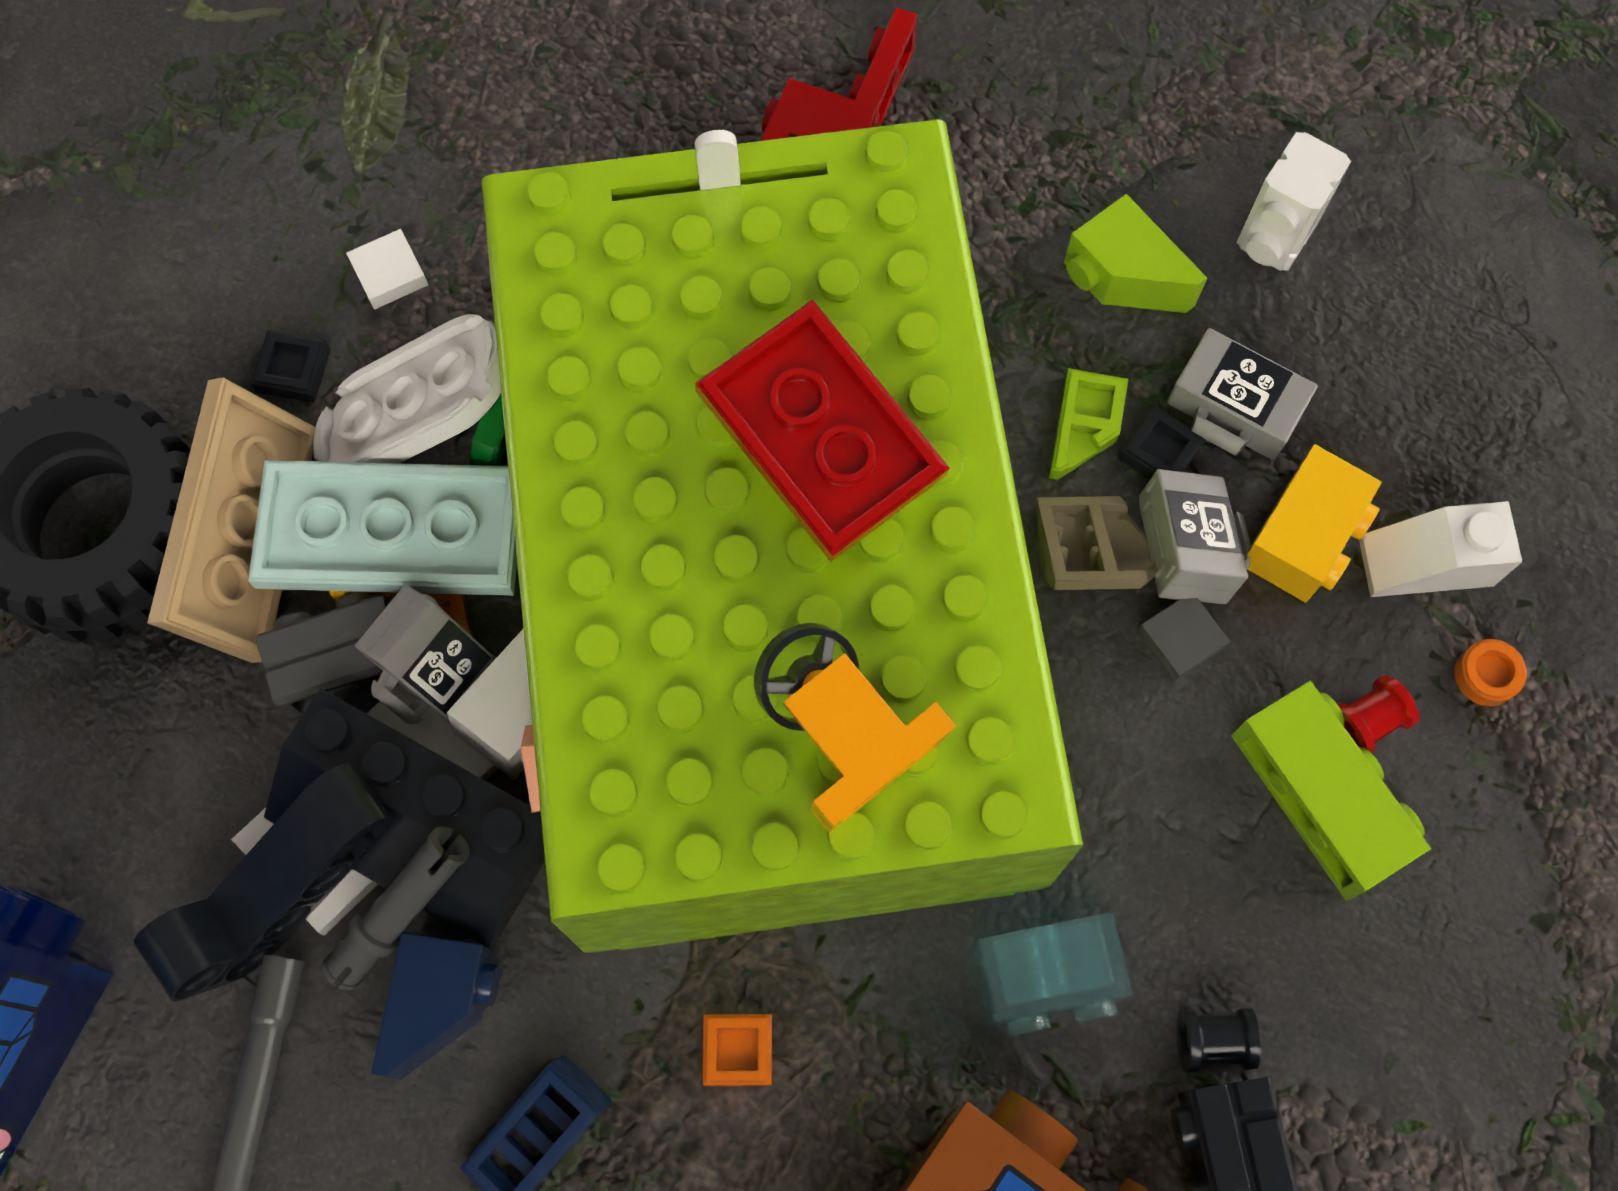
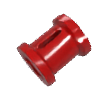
M1387 675L1376 679L1373 682L1372 690L1351 704H1337L1344 716V728L1358 747H1364L1371 753L1375 751V743L1399 727L1408 730L1420 720L1419 711L1411 694L1397 679L1390 678Z

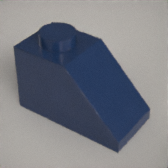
M401 933L371 1074L401 1080L479 1023L482 1019L484 1005L492 1006L498 993L501 969L500 965L492 964L494 952L480 944Z

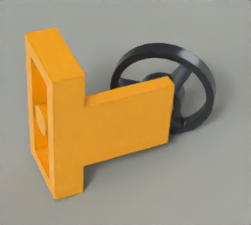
M803 623L782 631L765 647L756 665L754 689L758 703L764 712L785 728L805 731L842 776L840 780L812 802L810 808L811 812L829 834L944 741L956 727L937 702H934L905 726L859 671L858 658L850 642L834 629L822 624ZM821 635L812 655L802 656L795 660L785 676L768 679L774 660L787 645L805 636ZM836 641L842 649L843 655L832 663ZM768 693L792 694L783 702V705L794 718L777 713L769 700Z

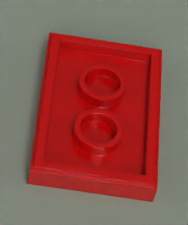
M813 299L695 383V390L699 397L830 562L945 478L950 470V467Z

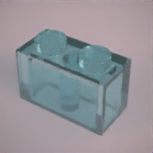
M1113 912L980 938L973 946L990 1028L1007 1024L1010 1036L1049 1029L1051 1027L1048 1016L1070 1011L1075 1012L1077 1023L1117 1015L1115 1002L1123 1001L1133 995Z

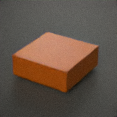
M772 1014L703 1015V1086H772Z

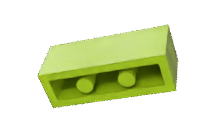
M1310 680L1247 719L1231 737L1343 898L1348 901L1366 892L1431 850V847L1423 838L1425 831L1419 817L1408 805L1402 802L1398 803L1383 782L1384 772L1378 760L1366 748L1358 747L1344 728V716L1337 703L1328 694L1319 693Z

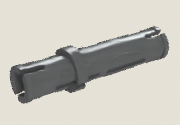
M443 826L436 827L428 835L426 842L374 904L362 907L355 914L349 924L350 932L322 962L323 974L331 984L346 967H349L351 969L350 972L340 982L338 988L347 991L356 989L363 981L364 976L381 957L391 956L399 946L401 933H404L406 927L456 869L462 866L470 857L469 845L460 834L444 851L441 846L451 836L453 829Z

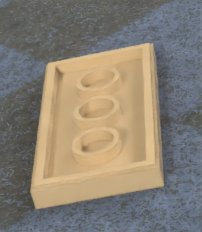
M223 377L208 380L148 624L250 663L262 662L256 635L274 629L273 623L276 620L282 594L280 589H255L248 582L264 460L312 461L314 453V426Z

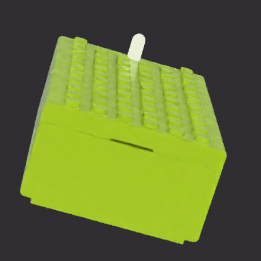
M936 119L737 144L733 133L726 130H712L698 136L695 140V149L496 173L485 176L481 182L551 922L584 953H595L616 949L622 951L1010 896L1018 892L1050 887L1083 847V841L946 123L943 120ZM812 299L950 467L945 478L832 562H830L695 390V383ZM803 623H817L828 626L850 642L858 658L859 671L905 726L934 702L938 703L956 725L944 741L830 834L811 812L810 808L812 802L840 780L842 776L805 731L785 728L768 716L758 703L754 689L756 665L765 647L782 631ZM821 635L805 636L787 645L774 660L768 679L785 676L795 660L802 656L812 655ZM836 641L832 663L843 655V651ZM768 693L769 700L777 713L794 718L783 705V702L792 694Z

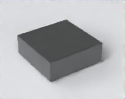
M1198 598L1176 601L1141 624L1138 629L1141 637L1175 682L1226 649L1231 643Z

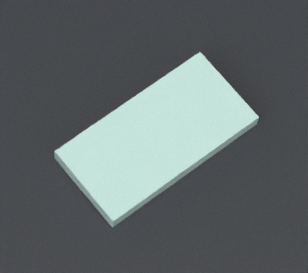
M264 460L248 582L255 589L398 593L403 586L407 585L419 593L514 596L517 555L508 466Z

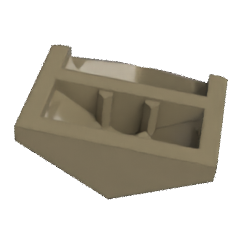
M1120 496L1037 497L1036 520L1040 576L1054 590L1141 589L1155 577L1157 567L1155 562L1151 561L1146 535L1130 517L1128 506Z

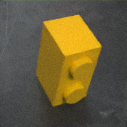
M1314 444L1297 468L1252 543L1250 550L1245 556L1250 557V567L1246 569L1305 603L1320 586L1331 591L1351 558L1341 553L1350 536L1360 541L1380 510L1379 507L1370 502L1382 481Z

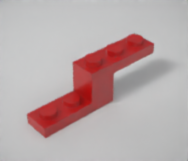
M896 7L887 29L877 28L868 54V61L872 63L866 75L862 73L856 75L849 97L789 78L780 99L772 97L766 107L762 120V131L764 134L760 141L881 126L915 50L918 14Z

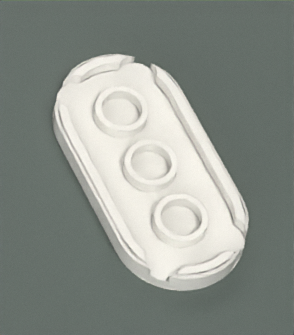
M467 314L459 316L351 374L335 392L342 398L338 401L334 410L326 406L318 418L313 437V452L316 461L401 463L473 426L489 411L501 394L495 324L489 320L486 321L479 315Z

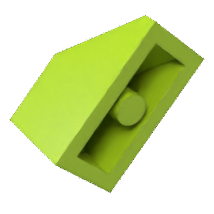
M1127 194L1071 234L1064 260L1072 281L1080 289L1090 291L1103 305L1187 313L1195 307L1207 280V277Z

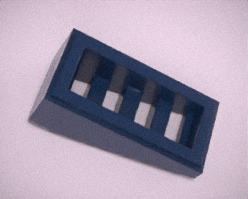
M562 1055L548 1064L460 1166V1169L482 1191H534L612 1103V1100L568 1057ZM553 1087L580 1112L577 1117L550 1091ZM536 1106L563 1131V1134L558 1139L530 1113ZM515 1129L524 1135L544 1155L538 1162L510 1136ZM496 1150L525 1176L519 1185L490 1158Z

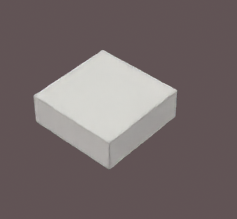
M401 228L346 253L374 310L428 286L427 280Z

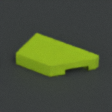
M1068 368L1049 479L1059 480L1117 442L1121 431L1128 386L1127 378Z

